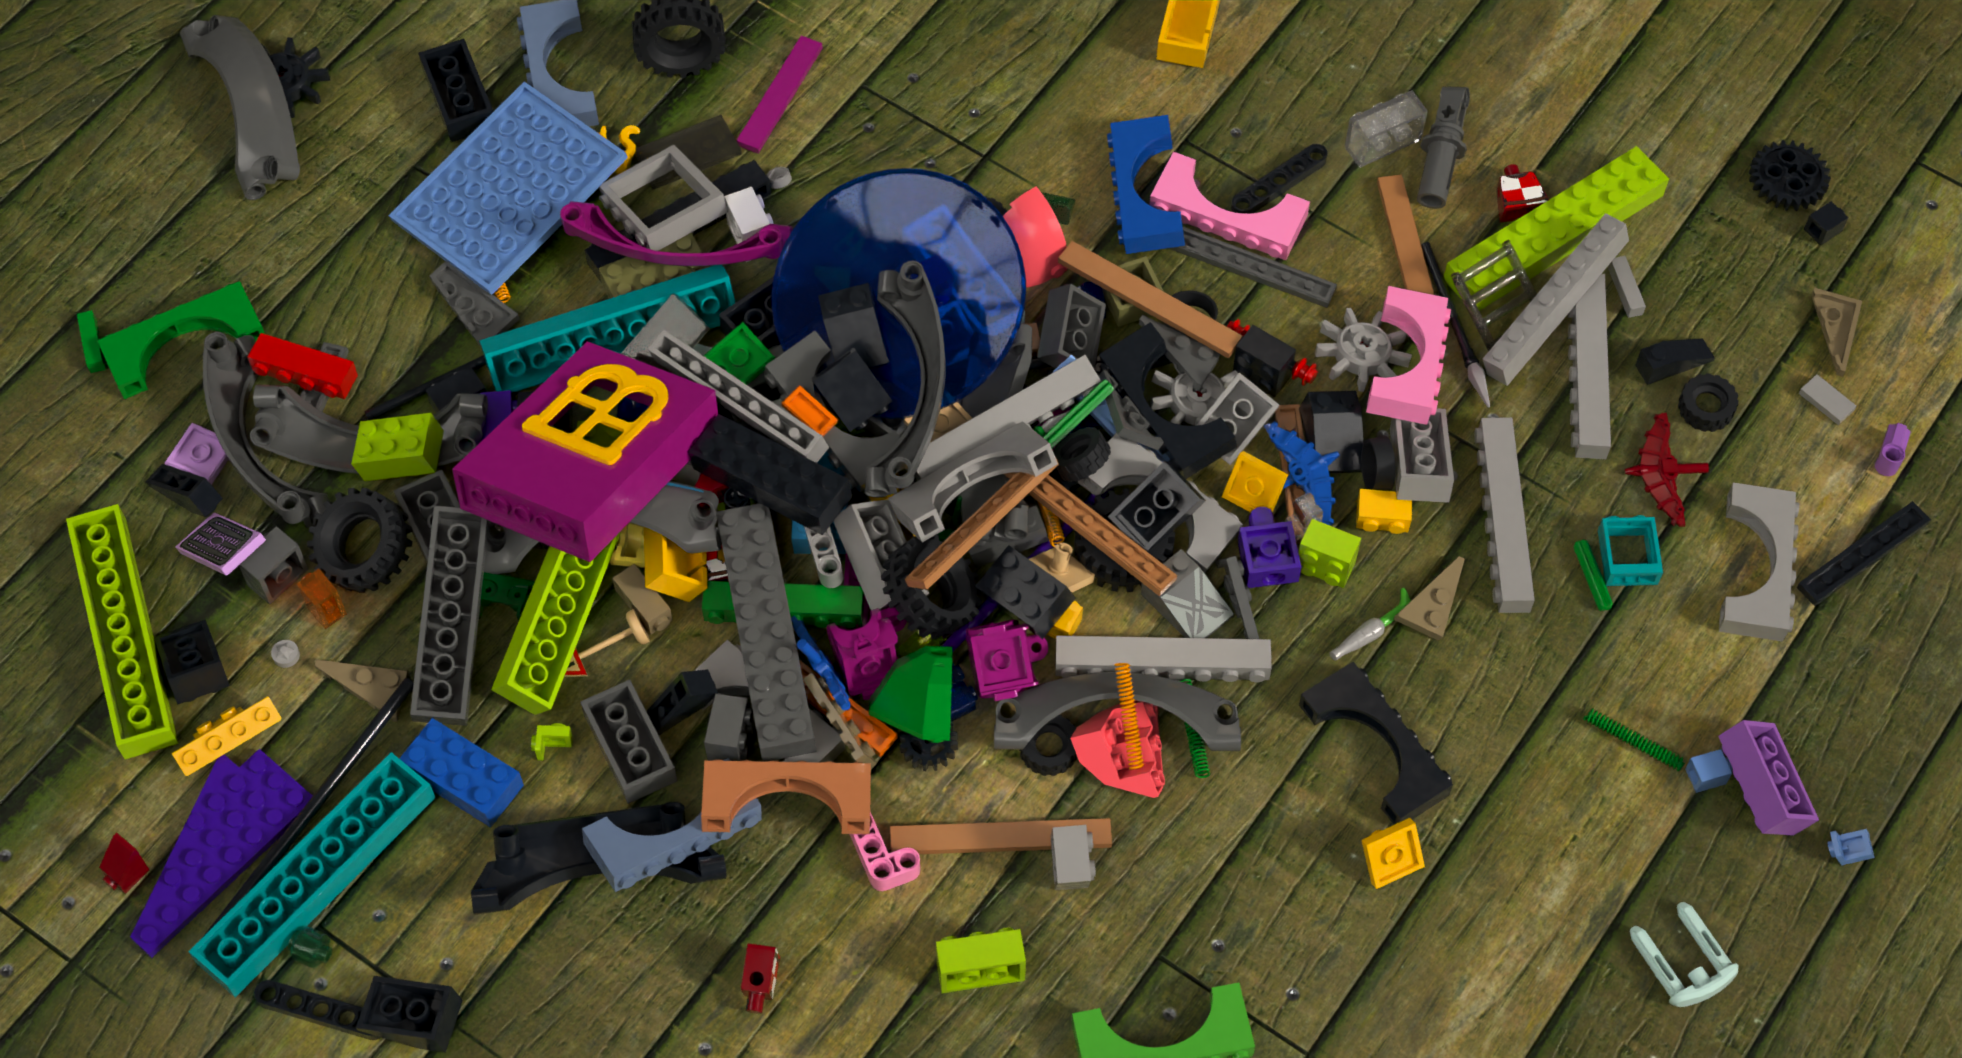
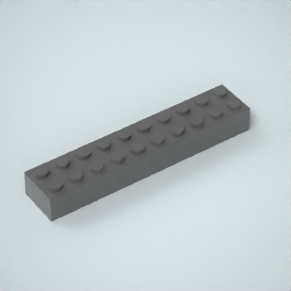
M755 504L717 511L716 515L762 761L768 762L817 752L770 509L762 504Z

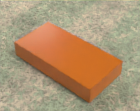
M800 385L781 404L792 416L823 437L838 423V419Z

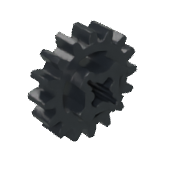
M950 723V741L944 740L940 743H928V740H922L905 731L899 737L901 743L900 751L905 753V761L909 762L912 760L913 768H917L919 764L922 765L925 772L928 766H932L934 771L938 770V764L940 763L945 767L948 766L947 758L954 759V751L958 750L957 731H954L952 723Z

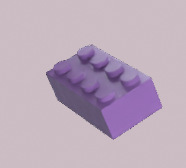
M1742 720L1718 736L1722 743L1723 753L1731 763L1733 775L1741 785L1744 799L1750 806L1755 817V824L1762 834L1795 835L1819 821L1775 723Z

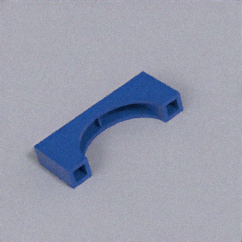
M1168 115L1110 123L1111 133H1107L1108 147L1113 148V152H1109L1111 167H1115L1116 170L1111 172L1113 186L1118 187V190L1113 191L1115 206L1120 205V210H1116L1117 225H1122V230H1118L1119 244L1125 245L1126 254L1185 246L1181 212L1156 209L1144 202L1134 189L1135 178L1143 164L1152 156L1162 151L1173 149Z

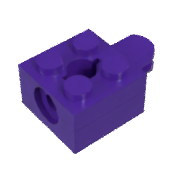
M1267 507L1255 508L1249 516V526L1240 527L1237 542L1244 568L1246 586L1254 588L1299 582L1302 567L1292 521L1275 523L1271 509Z

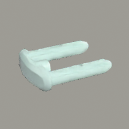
M1680 902L1677 905L1679 918L1718 974L1709 977L1702 966L1698 967L1688 974V977L1695 986L1691 985L1684 988L1644 929L1639 926H1633L1630 929L1632 942L1671 997L1669 1003L1677 1007H1685L1709 999L1722 991L1738 974L1739 965L1731 963L1694 908L1685 902Z

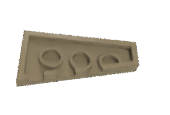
M810 673L803 679L819 705L827 710L826 716L838 731H842L839 736L852 751L851 755L858 763H871V768L877 763L872 757L876 754L867 741L862 743L858 737L861 731L852 719L847 721L843 715L846 710H842L835 699L833 700L828 693L830 690L826 680L822 676L818 678L813 673Z

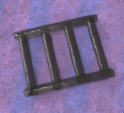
M1510 240L1504 241L1501 244L1502 248L1465 271L1451 274L1454 285L1488 351H1490L1502 335L1493 339L1487 326L1527 301L1531 302L1537 295ZM1507 256L1513 270L1471 295L1465 282ZM1518 279L1524 292L1482 317L1476 304Z

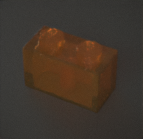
M320 569L306 574L297 583L308 610L324 629H327L347 615L337 589Z

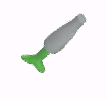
M1405 588L1400 590V603L1397 607L1381 618L1373 617L1365 621L1337 648L1330 652L1331 658L1336 661L1384 634L1385 627L1395 621L1393 620L1394 616L1411 601Z

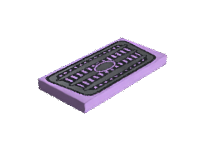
M214 512L175 548L180 554L227 576L263 544L266 539L261 533Z

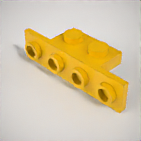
M269 696L245 710L241 707L236 709L234 706L228 708L220 714L222 718L213 723L207 721L196 728L197 732L193 734L195 739L171 753L184 775L192 774L279 722L281 716Z

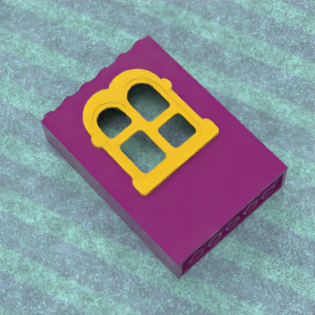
M587 341L452 469L460 509L591 562L690 461L688 451L718 415L716 392L707 386ZM594 385L613 392L605 401L585 395ZM624 397L649 406L634 422H627L608 414ZM576 403L595 410L573 433H566L552 427ZM597 423L623 432L609 447H602L583 439Z

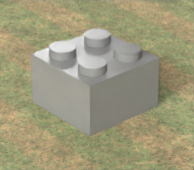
M1086 825L1053 827L1050 839L1055 890L1088 888L1091 880H1094V877H1096L1095 861L1089 860V853L1093 849L1092 832H1087Z

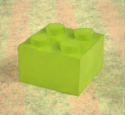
M1312 519L1299 547L1301 573L1306 576L1322 579L1331 586L1344 588L1356 563L1361 538Z

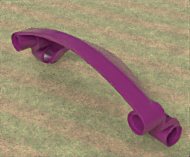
M570 201L560 211L563 228L568 235L578 236L596 246L620 255L664 265L711 266L750 261L764 257L776 259L783 252L787 253L793 238L792 226L769 224L747 240L724 250L712 253L661 252L647 249L624 237L607 221L599 206L593 203Z

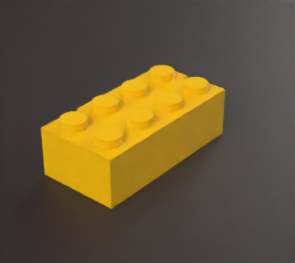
M1169 0L1158 40L1156 60L1203 68L1220 0Z
M644 527L645 588L690 602L706 590L707 568L703 567L707 563L706 552L690 554L662 534Z

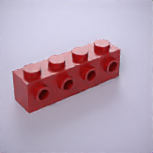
M263 333L259 335L247 356L252 371L256 374L271 376L283 383L290 382L308 391L316 390L331 398L338 397L345 400L358 376L354 362Z

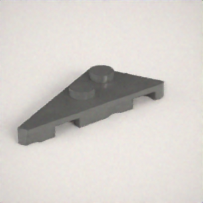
M1142 315L1139 325L1143 327L1150 322L1165 340L1167 352L1164 355L1177 366L1181 374L1186 373L1194 382L1193 387L1199 391L1218 363L1221 354L1180 332Z
M1103 370L1099 375L1100 380H1107L1114 388L1113 392L1105 400L1116 433L1125 440L1130 439L1159 450L1164 443L1160 437L1152 436L1148 432L1149 422L1140 414V411L1128 396L1122 399L1115 390L1118 383L1110 376L1108 371Z
M1236 556L1215 561L1217 569L1224 567L1227 575H1224V586L1237 618H1242L1245 638L1259 639L1249 601L1252 600L1248 586H1244L1242 576H1244L1242 562L1240 560L1237 561Z

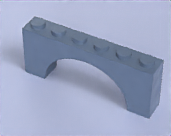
M558 0L520 7L521 17H517L519 31H524V35L520 36L522 50L527 49V54H523L525 68H530L531 71L526 73L528 84L587 126L599 125L593 91L580 92L565 88L558 84L546 70L549 54L555 45L563 38L582 31L577 0Z
M755 798L743 806L734 817L730 832H702L701 813L693 821L678 830L653 836L626 832L614 825L606 816L582 828L583 843L613 890L617 892L623 888H630L637 881L647 876L656 875L660 870L672 864L682 862L686 857L696 852L706 850L710 845L720 840L729 839L734 833L742 829L755 826L762 820L761 804Z

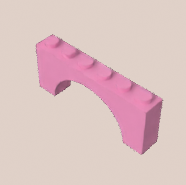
M1176 152L1172 153L1150 196V206L1163 211H1180L1182 224H1189L1200 228L1204 232H1211L1228 241H1235L1250 249L1265 252L1274 258L1287 259L1308 216L1310 201L1287 193L1278 205L1263 212L1242 214L1224 210L1208 201L1198 190L1193 178L1196 160Z
M1388 286L1381 321L1400 328L1411 337L1418 348L1420 362L1411 371L1400 376L1388 378L1373 377L1368 397L1367 413L1425 425L1428 424L1430 415L1435 416L1438 400H1434V396L1438 397L1441 384L1436 379L1441 377L1443 363H1439V359L1443 360L1446 345H1443L1442 341H1446L1448 327L1444 326V323L1448 324L1451 309L1447 308L1448 298Z

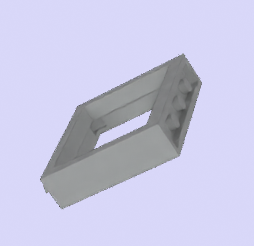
M675 145L653 155L599 186L601 192L599 199L603 203L604 208L611 210L614 219L617 222L621 221L627 233L629 235L633 234L640 246L644 245L645 248L654 251L661 250L728 213L723 193ZM674 170L702 200L648 228L620 198Z

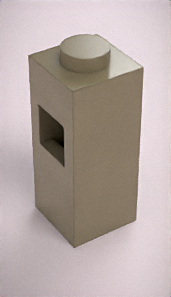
M635 564L612 578L615 591L631 610L634 609L643 626L651 635L656 631L664 630L673 621L670 607L657 591L645 588V576Z

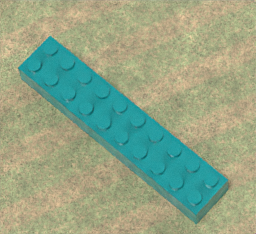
M714 265L479 340L495 390H511V393L544 383L587 341L627 356L648 349L663 329L673 336L681 332L685 336H689L720 326L719 314L736 302L726 270L723 265Z
M391 752L188 951L195 963L232 996L236 997L436 798L431 785Z

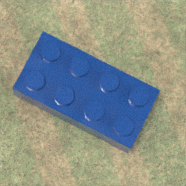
M433 718L399 758L431 785L433 792L490 828L524 786L520 772Z

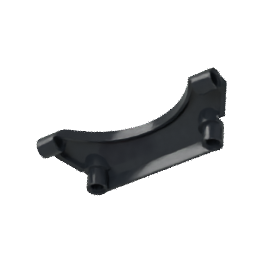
M668 802L660 805L516 825H502L493 830L496 861L487 862L471 890L473 914L478 915L510 910L527 897L552 885L583 876L603 874L583 843L582 828L607 816L618 828L632 834L644 836L666 834L686 825L685 806L679 802ZM710 846L706 850L696 852L686 857L682 862L672 864L656 874L690 884L721 880L727 877L724 855H719Z

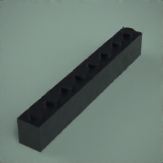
M755 160L740 165L736 170L726 175H721L712 182L724 196L749 187L753 188L756 195L760 194L762 199L771 194L770 179ZM694 191L685 197L678 198L674 203L664 208L657 209L653 214L643 218L641 221L648 228H651L697 203L702 198ZM724 214L691 232L694 236L727 218V215ZM625 229L618 231L627 239L638 244L633 234L629 235ZM594 244L584 250L587 264L600 282V267L627 257Z

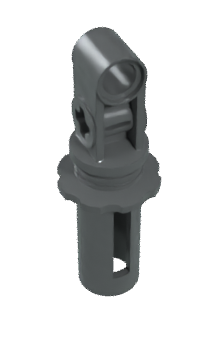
M1442 87L1435 123L1431 125L1430 135L1422 138L1420 146L1427 153L1417 201L1425 207L1439 209L1446 205L1456 159L1463 158L1467 151L1466 144L1462 142L1464 137V130L1462 128L1470 101L1468 87Z

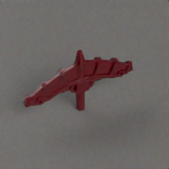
M1667 413L1656 414L1652 429L1646 431L1644 435L1647 438L1644 448L1639 449L1638 454L1642 456L1640 465L1626 468L1624 473L1642 477L1646 485L1644 488L1645 492L1650 493L1658 503L1656 508L1663 510L1672 519L1671 524L1673 526L1685 527V509L1682 500L1677 494L1678 474L1708 473L1709 465L1708 463L1678 464L1677 459L1671 455L1669 447L1671 433Z

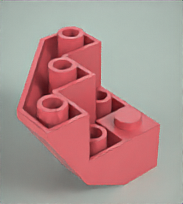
M1134 701L1136 703L1134 706L1136 707L1135 711L1137 712L1136 720H1138L1136 724L1139 725L1137 728L1139 729L1138 733H1140L1138 737L1141 738L1139 741L1141 742L1140 746H1142L1140 750H1142L1141 754L1144 760L1142 762L1144 766L1138 769L1130 770L1129 767L1138 765H1128L1130 762L1140 761H1128V758L1138 756L1128 757V754L1136 752H1126L1129 749H1135L1126 748L1127 745L1136 744L1125 743L1135 739H1124L1125 737L1133 736L1124 735L1125 732L1135 731L1123 730L1124 728L1133 727L1122 726L1123 724L1131 723L1122 722V720L1133 718L1121 717L1122 715L1131 714L1121 713V711L1130 710L1120 709L1128 705H1120L1119 703L1097 713L1076 728L1070 739L1078 760L1104 785L1152 798L1159 797L1165 785V777L1162 767V744L1159 735L1157 706Z

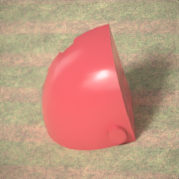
M1036 186L1011 202L1012 208L1002 217L997 215L985 229L988 234L983 242L980 240L976 245L977 249L1007 287L1028 288L1037 286L1052 278H1058L1067 271L1066 267L1058 263V257L1067 247L1061 226L1051 206Z

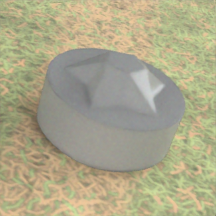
M776 167L767 173V177L770 179V186L773 189L785 187L792 180L789 169L786 167Z
M281 640L273 646L271 656L276 665L288 668L298 662L300 652L293 641Z

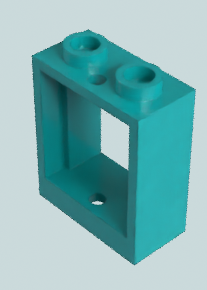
M1637 515L1632 518H1620L1618 516L1602 518L1598 528V538L1605 585H1658L1663 574L1655 517ZM1644 535L1648 564H1613L1609 536Z

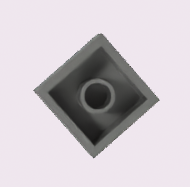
M278 527L263 535L266 539L265 542L239 565L248 587L268 604L273 603L309 570L299 545Z
M715 693L704 741L708 761L725 760L727 758L730 761L748 759L749 745H746L748 736L752 737L755 721L752 720L753 709L749 708L748 698Z

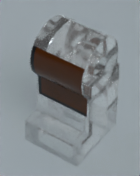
M1307 493L1297 498L1292 504L1294 507L1293 515L1286 518V522L1292 521L1296 541L1304 537L1312 519L1322 522L1323 510L1316 505L1312 493Z

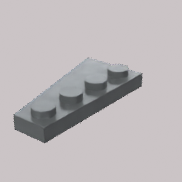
M445 261L429 276L433 285L480 347L479 340L504 333L520 320L518 313L494 295H490L448 261Z

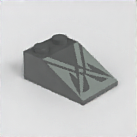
M1182 549L1163 563L1178 576L1176 581L1160 596L1142 583L1141 595L1185 638H1208L1234 617V613L1201 568Z

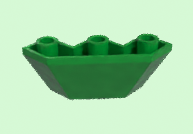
M924 646L897 659L870 697L869 715L922 740H928L933 743H940L944 740L950 741L952 647Z

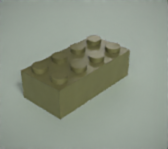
M692 233L659 250L671 253H702ZM625 257L600 267L599 273L602 286L609 299L708 268L709 266H673Z

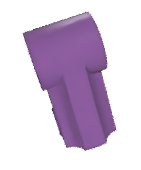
M1900 423L1888 425L1880 454L1875 462V468L1879 474L1893 476L1903 462L1905 449L1911 433L1906 425Z

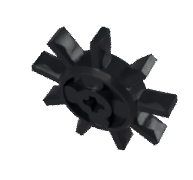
M288 37L284 52L271 55L268 49L261 43L278 74L291 118H295L293 102L301 97L319 104L321 102L319 93L310 88L311 82L330 81L328 68L308 70V67L321 58L319 49L315 46L302 57L294 54L296 49L293 38Z

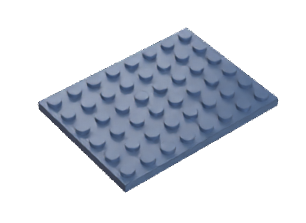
M523 82L388 216L391 221L443 260L448 261L490 295H493L562 225L561 209L569 204L570 201L585 202L628 157L622 149L532 86Z

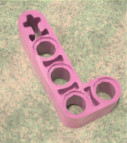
M871 812L870 834H850L870 884L874 889L886 891L910 882L920 874V857L913 848H902L888 854ZM870 847L878 849L874 854L865 852ZM905 861H911L914 863V865L910 868H905L901 866V864ZM879 871H886L887 873H889L888 876L884 878H879L875 876V874Z

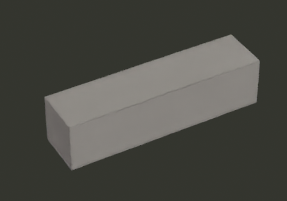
M1626 256L1615 257L1608 265V270L1627 317L1643 315L1646 305Z

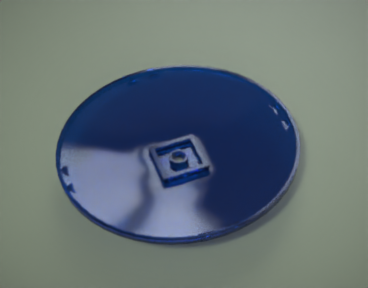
M910 168L888 169L872 172L840 185L815 203L800 219L784 244L776 266L772 287V312L779 342L785 352L813 331H816L831 350L830 359L824 363L818 373L835 361L823 321L818 295L869 283L874 290L890 364L871 368L870 370L890 396L892 402L889 403L890 408L879 416L875 413L871 417L889 419L913 417L921 387L920 362L911 338L896 318L885 310L877 300L878 278L881 271L893 270L900 273L902 265L913 260L922 265L929 280L938 307L945 346L946 376L940 410L971 394L996 371L1008 354L1021 326L1026 301V274L1022 254L1011 228L1001 213L981 193L953 177L938 172ZM911 274L909 279H916L919 275ZM814 384V390L822 397H824L817 388V386Z

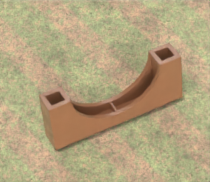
M750 760L704 761L701 812L702 832H730L734 817L748 802L765 794L788 791L807 794L827 804L838 817L842 834H870L871 763H835L832 761L824 763L806 761L779 762L775 760L769 762Z

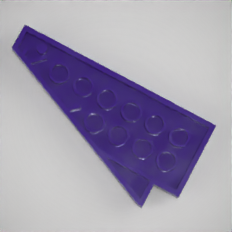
M260 749L240 767L225 754L218 757L130 936L133 942L149 957H154L283 835L311 799L312 795Z

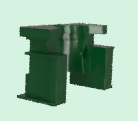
M484 572L479 619H481L485 606L489 607L490 603H502L517 612L516 616L519 622L535 581Z

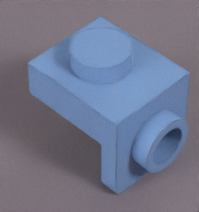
M1867 829L1838 835L1836 831L1830 832L1832 841H1828V848L1831 857H1836L1841 865L1875 858Z

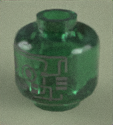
M311 927L295 931L288 944L291 958L313 969L320 966L322 962L327 963L333 952V948L330 947V937Z

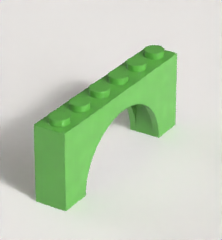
M1240 983L1212 987L1210 993L1211 1011L1204 1025L1188 1039L1166 1047H1144L1124 1040L1108 1026L1100 1008L1072 1013L1071 1024L1079 1058H1250L1254 1054L1255 1044Z

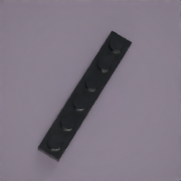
M1912 501L1799 582L1797 589L1814 606L1818 605L1926 527L1931 519Z

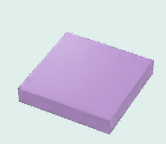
M191 423L165 461V465L204 477L212 485L229 459L225 455L215 432Z

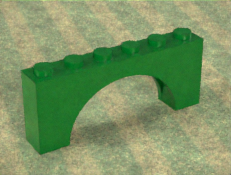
M240 281L228 284L222 289L210 294H204L198 299L180 304L176 308L156 314L152 318L132 324L128 328L108 334L104 338L97 340L124 400L148 390L146 371L152 357L164 344L182 334L198 330H214L226 333L235 339L251 335L256 341L261 333L265 334Z

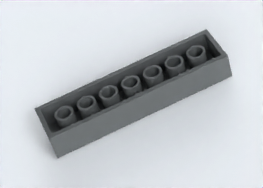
M434 506L410 712L413 722L429 723L433 718L442 724L467 726L489 520L457 507Z

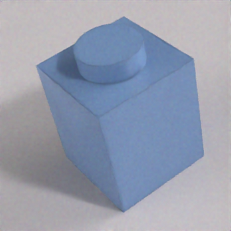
M1721 749L1692 757L1685 768L1696 793L1727 784L1732 774L1731 763L1727 757L1725 758Z

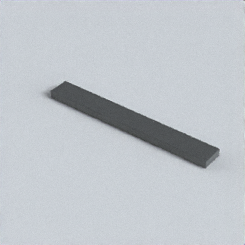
M1183 227L1185 246L1168 248L1328 308L1337 288V284L1185 227Z

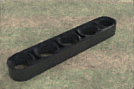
M1320 144L1308 146L1236 194L1232 199L1231 212L1242 214L1255 213L1322 168L1327 161V149ZM1320 153L1323 158L1314 160L1310 157V154ZM1301 165L1305 170L1295 172L1291 167ZM1282 177L1286 180V183L1279 185L1274 183L1273 179ZM1262 189L1267 192V195L1265 197H1258L1254 192ZM1245 202L1249 207L1242 210L1237 208L1236 204Z
M273 980L260 982L254 990L255 999L265 1009L368 1040H378L381 1038L356 1029L363 1007ZM267 988L275 989L276 994L273 999L269 1001L261 999L263 990ZM300 996L302 1003L299 1007L295 1009L287 1007L289 998ZM321 1003L328 1005V1011L325 1015L321 1017L313 1015L315 1006ZM344 1012H353L355 1017L350 1024L344 1025L339 1022L340 1016Z

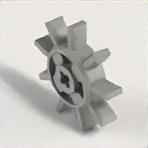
M1346 308L1344 315L1345 328L1341 329L1326 320L1322 322L1320 333L1336 341V343H1317L1314 354L1315 357L1336 358L1337 363L1333 365L1329 375L1331 380L1336 379L1347 370L1358 375V390L1364 392L1368 383V376L1378 374L1383 378L1397 376L1387 366L1388 363L1408 368L1412 354L1392 350V346L1405 341L1407 333L1400 330L1387 335L1380 328L1382 324V312L1380 311L1373 317L1371 324L1358 323L1352 308Z
M1175 364L1174 367L1179 374L1175 379L1156 370L1151 382L1170 391L1169 395L1152 398L1149 406L1152 410L1170 407L1175 414L1170 422L1181 425L1184 421L1196 426L1238 373L1235 370L1221 378L1210 373L1198 391L1193 387L1194 382L1186 373L1181 374Z

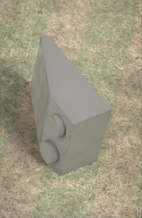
M1238 373L1197 425L1210 423L1220 417L1224 420L1235 435L1237 448L1221 457L1231 465L1280 405L1241 373Z

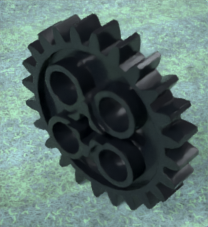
M1782 140L1780 146L1773 141L1770 147L1764 145L1762 151L1758 150L1756 156L1753 157L1748 174L1751 175L1749 182L1754 183L1752 189L1760 190L1758 197H1767L1766 204L1774 201L1775 208L1782 204L1785 211L1789 209V206H1793L1794 210L1798 211L1800 205L1806 210L1809 204L1815 206L1818 200L1823 199L1831 177L1828 176L1830 168H1825L1826 160L1819 161L1820 153L1812 154L1813 147L1806 150L1804 149V143H1801L1798 147L1795 146L1794 140L1791 141L1790 145H1787Z

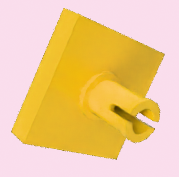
M1242 451L1234 465L1222 498L1249 512L1257 507H1267L1273 512L1288 474Z
M1411 818L1384 830H1376L1371 836L1361 840L1370 881L1376 889L1425 867L1416 824Z

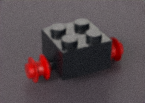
M1237 319L1235 322L1231 321L1227 325L1228 328L1243 336L1236 345L1233 371L1236 370L1237 373H1241L1265 394L1276 397L1291 376L1292 380L1298 377L1302 379V386H1305L1307 383L1311 384L1318 374L1316 364L1307 365V358L1294 361L1296 349L1255 325H1252L1251 328L1250 325L1240 326V319Z

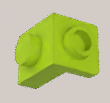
M554 723L551 726L537 725V733L532 735L531 751H535L538 760H544L545 747H572L573 735L570 726L561 723Z

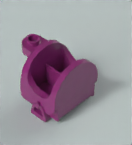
M888 607L884 610L879 608L870 610L871 619L864 627L853 631L842 630L835 623L827 625L831 649L850 697L862 693L863 700L870 699L898 659L895 650V644L898 642L896 632L903 629L907 621L905 619L898 620L896 616L899 612L895 607L891 609Z
M1008 620L999 623L991 622L989 625L966 629L969 659L978 696L980 698H994V701L1018 697L1017 692L1024 690L1025 687L1038 685L1039 683L1034 675L1031 662L1039 661L1046 657L1048 653L1046 639L1043 638L1042 640L1034 633L1026 634V629L1029 628L1028 625H1019L1018 620ZM1038 642L1040 644L1039 649L1033 651L1031 649L1032 644Z

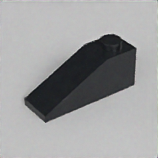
M1703 338L1662 341L1641 349L1635 366L1645 383L1649 385L1715 360V357Z
M161 464L145 481L149 487L191 513L203 517L211 514L223 499L206 478L165 464Z
M709 670L681 672L646 711L658 736L704 708L714 698L715 693H718Z

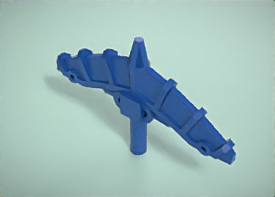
M1275 421L1272 424L1264 425L1271 442L1283 453L1285 460L1289 464L1288 470L1290 474L1283 489L1295 483L1308 496L1316 519L1327 525L1334 524V519H1331L1332 504L1336 503V499L1332 498L1331 491L1334 477L1329 476L1328 466L1340 456L1338 451L1321 455L1313 449L1315 445L1312 442L1307 444L1296 436L1297 432L1294 430L1290 433L1277 427L1278 423Z
M794 615L791 618L792 626L800 638L797 647L808 658L813 669L825 678L833 698L841 709L849 710L851 703L849 695L845 692V683L840 673L833 669L834 667L829 658L819 649L816 639L810 636L802 620L798 621Z

